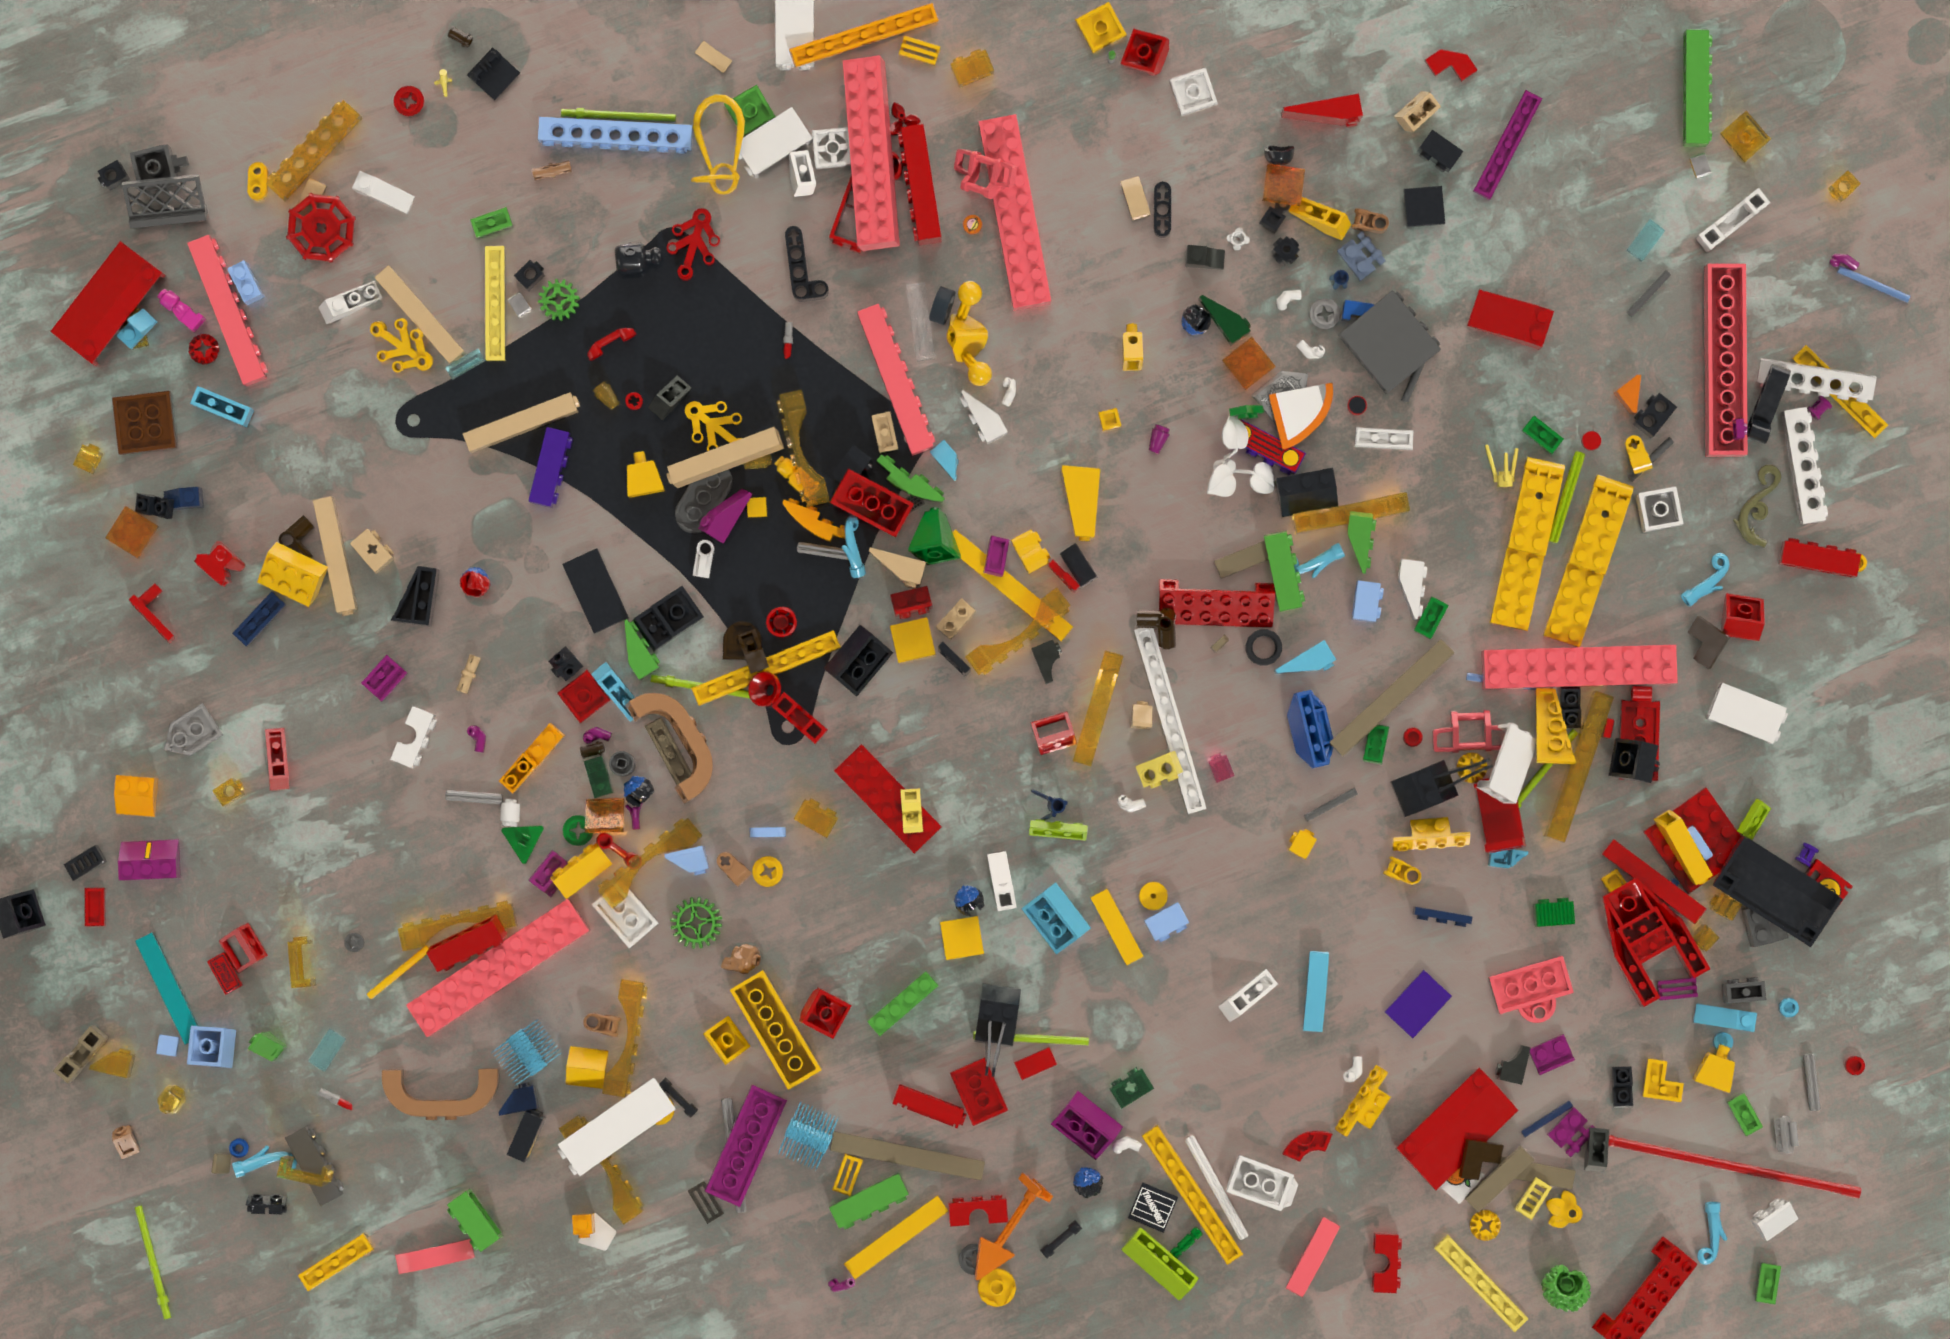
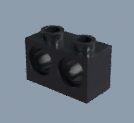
M1658 393L1656 396L1652 394L1646 401L1648 406L1645 410L1640 409L1634 416L1636 421L1633 425L1649 438L1655 436L1677 408L1675 404L1661 393ZM1656 402L1664 405L1663 412L1656 410ZM1644 417H1649L1652 420L1651 427L1644 425Z

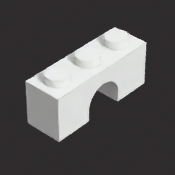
M412 706L405 724L415 729L416 739L413 743L407 745L397 742L390 760L413 769L415 765L419 766L422 755H420L422 748L427 747L430 739L427 737L429 731H433L437 723L436 715Z

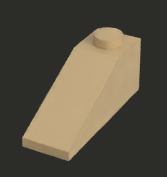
M1137 701V704L1132 705L1130 728L1148 730L1152 728V706H1148V702Z

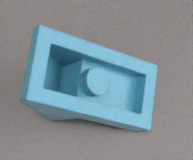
M142 309L127 319L129 323L117 334V337L132 350L154 327L157 321L145 309Z

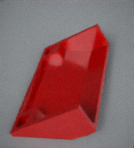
M120 241L50 332L91 364L97 366L99 363L96 362V359L158 278H165L166 275Z
M1479 1067L1395 1149L1436 1191L1461 1167L1466 1139L1487 1142L1519 1110Z

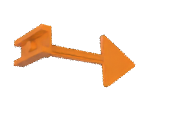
M1024 1173L1018 1178L1028 1190L996 1242L993 1243L983 1237L979 1238L975 1269L976 1280L983 1278L1015 1256L1013 1252L1003 1248V1245L1030 1203L1034 1202L1036 1197L1050 1202L1053 1198V1195L1036 1179L1033 1178L1031 1180Z

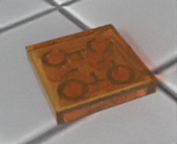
M1267 164L1262 201L1300 206L1305 169Z
M1253 337L1249 338L1222 360L1245 391L1276 367Z
M125 506L105 538L139 559L159 526Z
M624 798L586 799L585 833L624 832Z

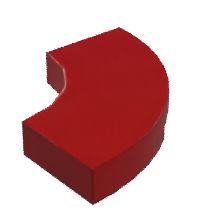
M1325 1131L1302 1133L1289 1142L1282 1154L1300 1162L1311 1151L1319 1150L1325 1152L1333 1134Z

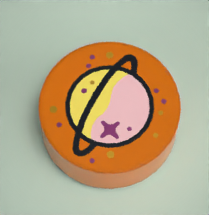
M969 215L963 221V228L968 234H977L982 229V221L976 215Z

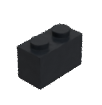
M1431 130L1419 147L1418 152L1420 153L1419 156L1425 161L1431 160L1435 163V167L1438 170L1449 173L1463 153V150L1434 130Z

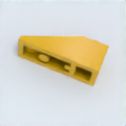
M1297 195L1288 210L1289 213L1321 232L1343 240L1351 226L1346 213Z

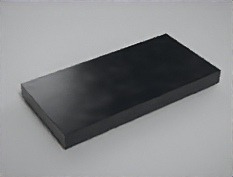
M597 548L562 564L594 634L629 618Z
M944 642L938 646V652L964 677L971 672V668Z

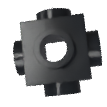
M1286 236L1282 239L1280 237L1273 244L1275 248L1272 250V257L1279 264L1282 263L1284 266L1288 262L1292 264L1299 257L1297 255L1300 251L1298 248L1299 244L1294 238L1291 237L1289 239ZM1284 246L1290 249L1288 253L1283 251Z
M566 646L548 661L553 667L550 670L557 678L561 676L565 681L574 676L583 667Z

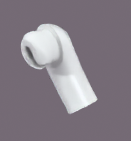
M1301 290L1283 291L1276 300L1277 308L1285 310L1290 300L1301 299Z
M1126 795L1118 797V805L1128 812L1146 807L1143 798L1133 801L1127 798Z
M1353 1057V1067L1343 1074L1346 1082H1354L1362 1075V1057Z
M1123 1137L1113 1143L1112 1149L1117 1154H1120L1122 1150L1127 1148L1138 1152L1142 1143L1130 1137Z

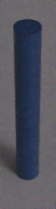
M1567 1101L1522 1130L1521 1133L1524 1138L1573 1107L1572 1103Z

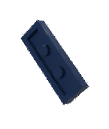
M271 591L232 634L248 647L286 604Z
M1420 907L1413 908V914L1417 915V919L1428 921V918L1431 917L1436 918L1438 923L1447 924L1448 920L1455 921V925L1466 927V924H1472L1473 916Z

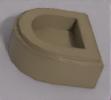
M1224 634L1210 648L1214 653L1217 652L1229 641V638Z

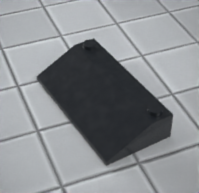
M1743 834L1730 852L1713 883L1714 887L1809 947H1812L1843 900L1841 896Z

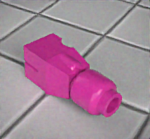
M163 289L158 294L157 298L160 299V304L167 310H172L178 320L194 333L206 320L199 312L196 315L193 309L181 302L180 297L173 291Z

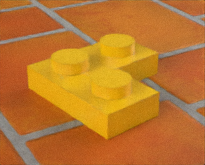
M1647 1058L1642 1097L1681 1102L1684 1083L1665 1080L1667 1061Z

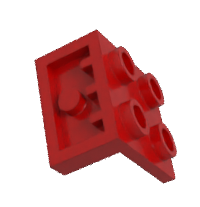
M928 586L890 594L895 617L899 616L900 619L909 618L911 613L918 612L919 615L930 613L929 609L933 608Z

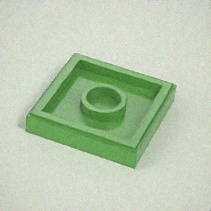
M757 85L733 98L743 112L745 120L743 137L776 117ZM724 103L726 109L728 110L730 116L732 117L733 121L737 126V119L734 111L729 105Z

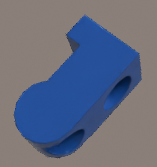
M1345 300L1343 302L1341 321L1349 322L1351 317L1359 318L1373 307L1374 304Z

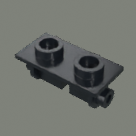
M280 1194L249 1195L246 1202L247 1212H251V1214H265V1208H269V1214L282 1215L287 1212V1205L285 1204L288 1197Z

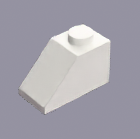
M809 151L790 152V182L794 197L812 195L816 187V180Z

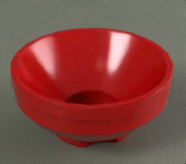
M763 671L757 673L749 683V697L758 706H771L778 700L781 693L779 679L770 672ZM772 685L774 692L769 696L767 694V687Z

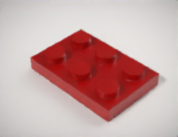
M985 1057L950 1072L973 1126L1008 1111L994 1077H991L990 1067L988 1076H985Z

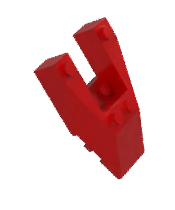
M1637 878L1602 896L1614 957L1640 1007H1645L1660 998L1642 963L1668 948L1673 947L1690 978H1696L1710 970L1708 963L1682 918L1674 913Z

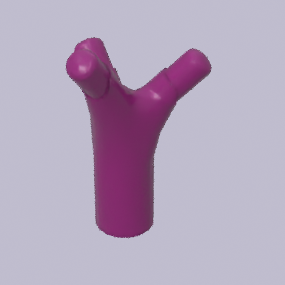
M627 804L625 807L631 814L632 829H640L639 814L641 806L631 808Z

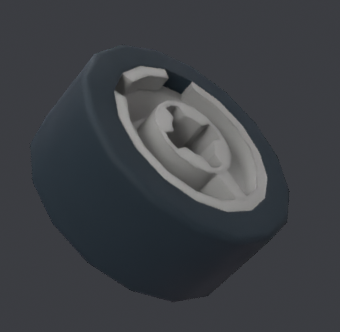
M942 286L939 288L931 308L930 321L942 325L946 323L955 299L956 292Z

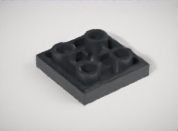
M1442 186L1403 190L1407 228L1445 225Z

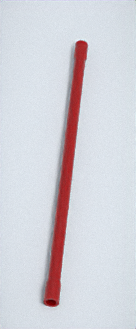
M1609 1135V1147L1614 1146L1829 1191L1857 1199L1861 1195V1187L1837 1184Z

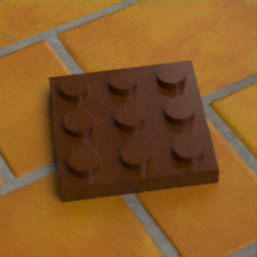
M171 391L112 398L119 455L177 448Z

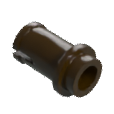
M454 26L448 32V37L459 42L462 47L466 46L468 48L473 41L470 33L466 34Z
M596 741L595 744L580 747L581 756L583 759L598 754L602 756V753H605L603 742Z

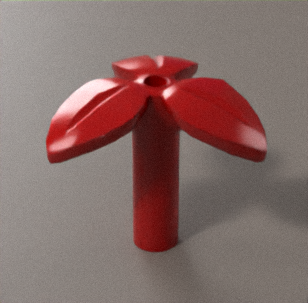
M894 102L892 104V116L898 119V121L891 123V135L901 133L903 124L912 126L918 125L921 122L916 115L910 114L906 117L905 109L899 103Z

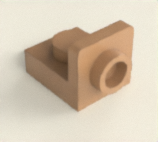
M130 1125L118 1127L112 1132V1141L121 1159L140 1152Z

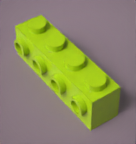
M1141 1227L1128 1239L1121 1249L1179 1301L1193 1288L1199 1279Z

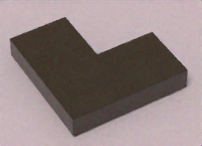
M1697 616L1688 633L1703 643L1693 659L1707 669H1711L1730 636L1701 616Z
M1466 1139L1459 1177L1479 1180L1482 1162L1500 1164L1504 1145Z

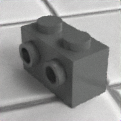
M1758 977L1746 978L1747 982H1739V979L1727 980L1726 984H1722L1724 1003L1767 1000L1765 981H1758Z

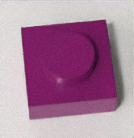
M1744 419L1733 420V439L1742 440L1747 435V424L1744 423Z

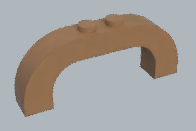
M648 693L630 700L625 706L634 721L649 714H658L665 717L672 725L693 763L691 776L679 783L675 790L684 804L691 801L705 789L713 769L712 756L706 744V738L696 728L695 719L689 716L685 708L678 701L664 694Z
M500 1068L478 1069V1087L470 1098L463 1100H418L410 1096L404 1087V1069L382 1070L383 1089L391 1104L405 1114L426 1117V1120H437V1116H445V1120H457V1116L470 1115L483 1109L495 1096L500 1081Z

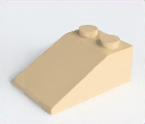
M870 547V555L903 582L905 587L916 589V586H921L926 562Z

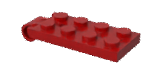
M1632 686L1631 701L1621 699V739L1637 740L1659 745L1660 701L1651 702L1652 686ZM1638 719H1641L1643 721V725L1641 727L1636 725V721ZM1658 746V751H1657V756H1656V760H1658V761H1659V746ZM1658 771L1653 772L1652 781H1658Z

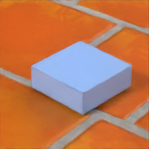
M159 1034L156 1054L177 1056L180 1037Z

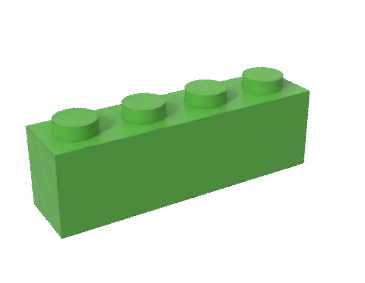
M1287 530L1264 535L1280 612L1302 607V602H1305L1303 590L1299 591L1298 583H1301V577L1299 572H1295L1294 565L1297 564V558L1295 553H1291L1290 546H1293L1292 535H1288Z
M925 971L867 1022L881 1036L939 985Z
M897 1173L831 1205L829 1209L839 1229L843 1227L846 1230L855 1225L854 1221L860 1218L864 1221L872 1217L871 1213L876 1210L880 1213L890 1208L889 1204L893 1202L899 1204L907 1200L906 1196L909 1195V1192L900 1174Z

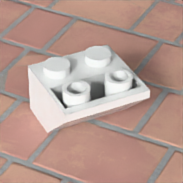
M1777 1198L1769 1203L1770 1207L1765 1211L1761 1209L1753 1215L1754 1218L1750 1221L1763 1240H1770L1798 1220L1789 1201Z

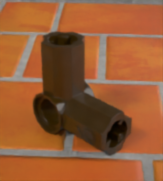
M303 515L285 532L280 534L279 543L284 545L282 542L283 538L286 535H290L293 538L292 544L284 546L312 558L313 555L300 540L315 527Z
M1164 608L1161 611L1138 610V628H1158L1159 647L1163 649L1176 647V613L1171 608ZM1163 618H1167L1170 621H1164Z

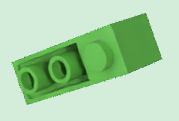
M1350 511L1348 536L1362 573L1366 574V568L1371 566V557H1368V552L1373 550L1374 538H1370L1371 531H1375L1376 520H1373V514Z
M626 619L624 622L628 662L641 681L660 668L658 666L660 661L655 653L650 654L648 651L649 644L645 638L642 637L640 639L636 633L639 629L633 621L629 622Z
M268 1031L255 1034L249 1041L251 1045L248 1049L272 1062L277 1059L287 1045Z

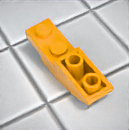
M791 498L788 501L783 500V505L789 514L814 535L831 542L833 535L845 539V526L840 525V528L833 526L832 521L822 518V521H819L820 512H817L818 508L811 505L806 507L800 506L799 501Z
M549 723L528 749L520 755L501 777L499 782L513 794L550 755L565 735L552 723Z

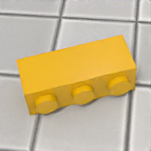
M597 843L594 845L590 844L583 849L581 855L572 857L564 868L556 869L550 879L563 896L568 899L610 867L612 863Z

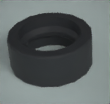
M1260 629L1253 632L1245 644L1248 658L1260 666L1274 663L1282 652L1280 637L1268 629ZM1267 636L1273 640L1275 651L1271 657L1261 659L1254 654L1253 643L1258 637Z

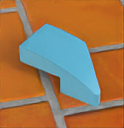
M943 440L930 451V454L955 481L957 479L956 471L959 460L955 451Z
M1511 849L1489 853L1488 866L1500 868L1513 867L1519 860L1528 855V851Z

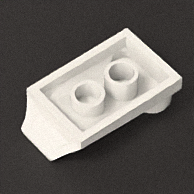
M1239 1155L1232 1169L1226 1192L1281 1211L1283 1208L1291 1206L1298 1183L1294 1179V1174Z

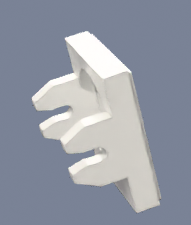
M848 127L812 130L816 169L851 166ZM835 134L843 137L846 143L839 144L835 140ZM829 135V141L826 145L819 146L821 139ZM836 143L838 145L837 152L830 153L827 149L828 144ZM840 150H847L844 158L837 161V154ZM819 152H827L831 155V162L824 160Z

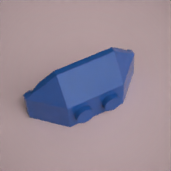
M1312 690L1294 693L1287 718L1295 751L1311 768L1329 765L1333 752V747L1329 742L1333 739L1326 706L1314 695Z

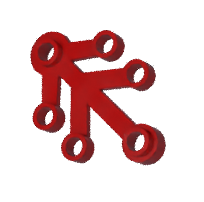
M705 208L695 210L692 219L683 224H675L672 227V232L675 236H681L685 230L695 226L694 232L677 242L668 243L666 247L669 254H676L679 249L689 245L684 264L677 271L679 278L684 281L690 280L693 276L691 265L697 246L703 255V261L706 265H712L715 262L714 255L709 252L701 237L702 229L708 235L709 244L712 247L720 245L719 236L715 235L710 226L711 214ZM701 214L705 215L703 221L698 219V216ZM676 227L682 229L680 233H675ZM712 238H717L718 243L712 244ZM671 245L676 246V250L670 251L669 247ZM707 256L713 258L711 262H706ZM683 269L689 270L687 275H683L681 272Z

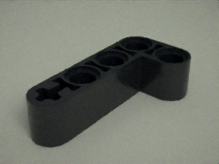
M790 226L785 232L793 296L799 302L825 299L829 294L828 285L823 280H808L802 231L797 226ZM792 232H796V235H799L796 236L797 245H793L792 237H789L792 235ZM799 250L802 255L799 259H794L791 257V253ZM796 269L804 271V275L801 278H796L793 275ZM822 285L826 290L823 294H817L815 288ZM797 289H806V295L803 297L797 296Z
M1774 364L1770 366L1747 425L1748 439L1764 444L1767 443L1771 432L1772 420L1790 377V369Z

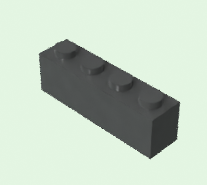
M306 1126L285 1137V1140L317 1201L322 1206L343 1195L342 1190H344V1187L339 1179L336 1180L333 1174L335 1173L333 1165L330 1162L327 1163L324 1157L326 1156L322 1145L318 1146L315 1140L317 1139L313 1128L309 1129Z

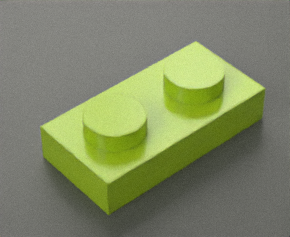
M1756 798L1737 832L1753 840L1771 808Z

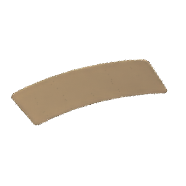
M705 41L695 51L698 56L722 73L732 63V60Z

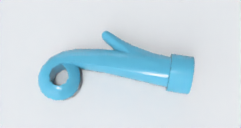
M850 515L845 522L846 546L842 545V549L850 562L851 577L859 578L866 574L853 532L858 528L859 520L856 516Z
M1337 543L1327 551L1300 566L1297 559V564L1294 565L1295 572L1302 574L1314 570L1312 578H1315L1323 568L1336 559L1339 560L1345 557V554L1340 544Z
M1717 553L1712 557V565L1718 570L1716 573L1680 595L1687 606L1691 607L1698 599L1707 594L1723 590L1722 586L1715 585L1726 575L1729 569V559L1725 554ZM1719 558L1723 562L1722 566L1717 563Z
M265 1146L254 1156L244 1161L234 1162L232 1166L235 1176L238 1178L246 1175L245 1173L280 1160V1168L284 1172H291L296 1168L297 1161L294 1155L289 1152L280 1151L265 1154L269 1149V1146ZM286 1159L291 1161L289 1166L284 1165Z
M1720 1202L1705 1203L1710 1248H1702L1698 1252V1261L1703 1265H1709L1716 1259L1720 1236L1724 1241H1727V1236L1724 1233L1720 1220ZM1708 1253L1709 1256L1704 1259V1254Z

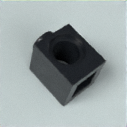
M118 160L97 171L100 175L98 177L100 184L103 188L107 187L109 190L121 185L122 182L130 180L124 167ZM116 172V178L111 181L108 180L109 173Z
M529 260L514 277L530 291L545 276L542 272L544 268L537 261L533 263ZM529 270L536 271V275L532 279L526 278V273Z

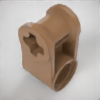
M1355 209L1356 216L1354 224L1351 225L1352 229L1377 234L1387 231L1389 220L1386 215L1364 209ZM1383 220L1385 227L1377 228L1375 222Z
M722 852L717 857L719 868L738 887L752 874L744 864L739 862L729 852ZM729 856L730 865H722L721 857Z
M589 1013L585 1016L583 1024L587 1030L618 1037L617 1028L622 1018ZM591 1016L598 1020V1024L595 1027H590L587 1024V1019Z

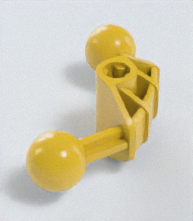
M967 281L961 284L958 289V298L961 303L957 314H951L947 341L952 347L955 360L957 362H964L969 368V381L976 386H984L991 380L992 370L988 364L977 362L974 358L985 347L988 332L982 323L968 316L970 307L981 300L982 289L976 282Z

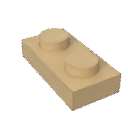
M885 412L872 415L879 453L898 450L891 413Z

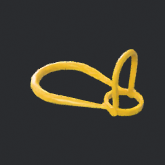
M715 94L705 98L698 105L693 117L694 135L709 168L710 175L693 177L691 182H709L716 193L723 195L732 193L736 189L740 178L736 168L745 127L742 109L735 100L727 95ZM715 102H724L729 105L736 115L737 133L733 166L727 163H720L712 168L700 129L704 110ZM723 166L732 172V175L715 174ZM716 179L733 180L732 186L726 191L718 189L715 182Z

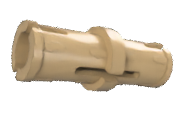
M469 654L466 666L461 671L462 676L456 688L457 691L468 694L472 680L476 677L475 672L481 658Z

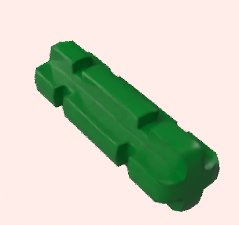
M1194 1227L1190 1231L1191 1233L1187 1234L1177 1244L1178 1246L1170 1251L1176 1259L1182 1255L1183 1251L1185 1252L1192 1246L1196 1239L1202 1236L1203 1233L1197 1227Z

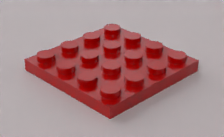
M1705 787L1672 811L1682 818L1687 829L1691 826L1696 828L1712 852L1713 856L1705 861L1713 875L1708 878L1710 880L1720 872L1741 835ZM1656 823L1643 831L1687 894L1701 886L1699 884L1695 885L1690 881Z

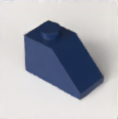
M186 487L164 491V498L174 500L173 510L204 508L203 490L200 487Z
M530 1082L518 1084L519 1088L513 1090L500 1109L499 1116L538 1109L539 1104L535 1085L530 1086Z

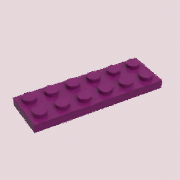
M751 1085L704 1192L738 1207L741 1206L787 1100Z

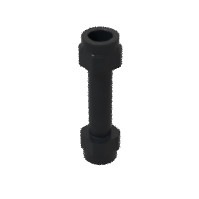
M665 1077L659 1083V1086L684 1108L683 1112L691 1118L698 1109L693 1103L689 1104Z
M1076 1220L1068 1225L1069 1228L1052 1243L1046 1244L1040 1249L1047 1259L1070 1236L1076 1235L1082 1230V1227Z

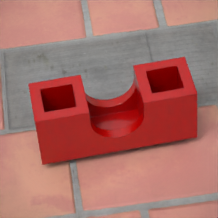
M785 692L772 705L778 713L815 745L828 731L827 728Z
M991 1195V1199H983V1196L971 1197L972 1200L964 1201L963 1197L952 1198V1202H949L950 1227L970 1225L969 1216L976 1209H982L988 1214L989 1224L1008 1222L1007 1199L1002 1198V1195Z
M1374 1233L1373 1252L1375 1254H1384L1388 1258L1386 1269L1379 1272L1372 1271V1291L1374 1293H1397V1289H1400L1401 1278L1397 1277L1398 1269H1401V1258H1398V1250L1402 1249V1238H1399L1397 1233Z

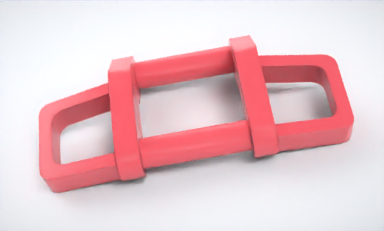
M957 149L954 169L966 175L961 181L960 188L967 192L973 191L984 195L985 198L993 199L1002 186H1014L1017 172L1016 165L1007 163L999 158L993 159L983 156L977 151ZM964 154L970 155L968 170L962 166ZM981 163L993 166L991 183L986 188L975 184L979 178ZM1005 167L1009 169L1007 183L1003 182Z
M1483 710V712L1479 713L1451 712V727L1433 730V749L1435 752L1459 753L1462 750H1500L1501 745H1492L1491 730L1500 729L1497 725H1491L1490 710ZM1483 720L1484 742L1459 743L1458 721ZM1452 732V747H1437V735L1439 733Z

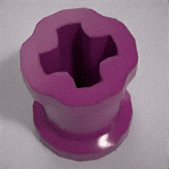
M1819 396L1818 400L1811 407L1807 408V411H1810L1813 418L1819 420L1820 416L1827 409L1832 408V405L1824 396Z

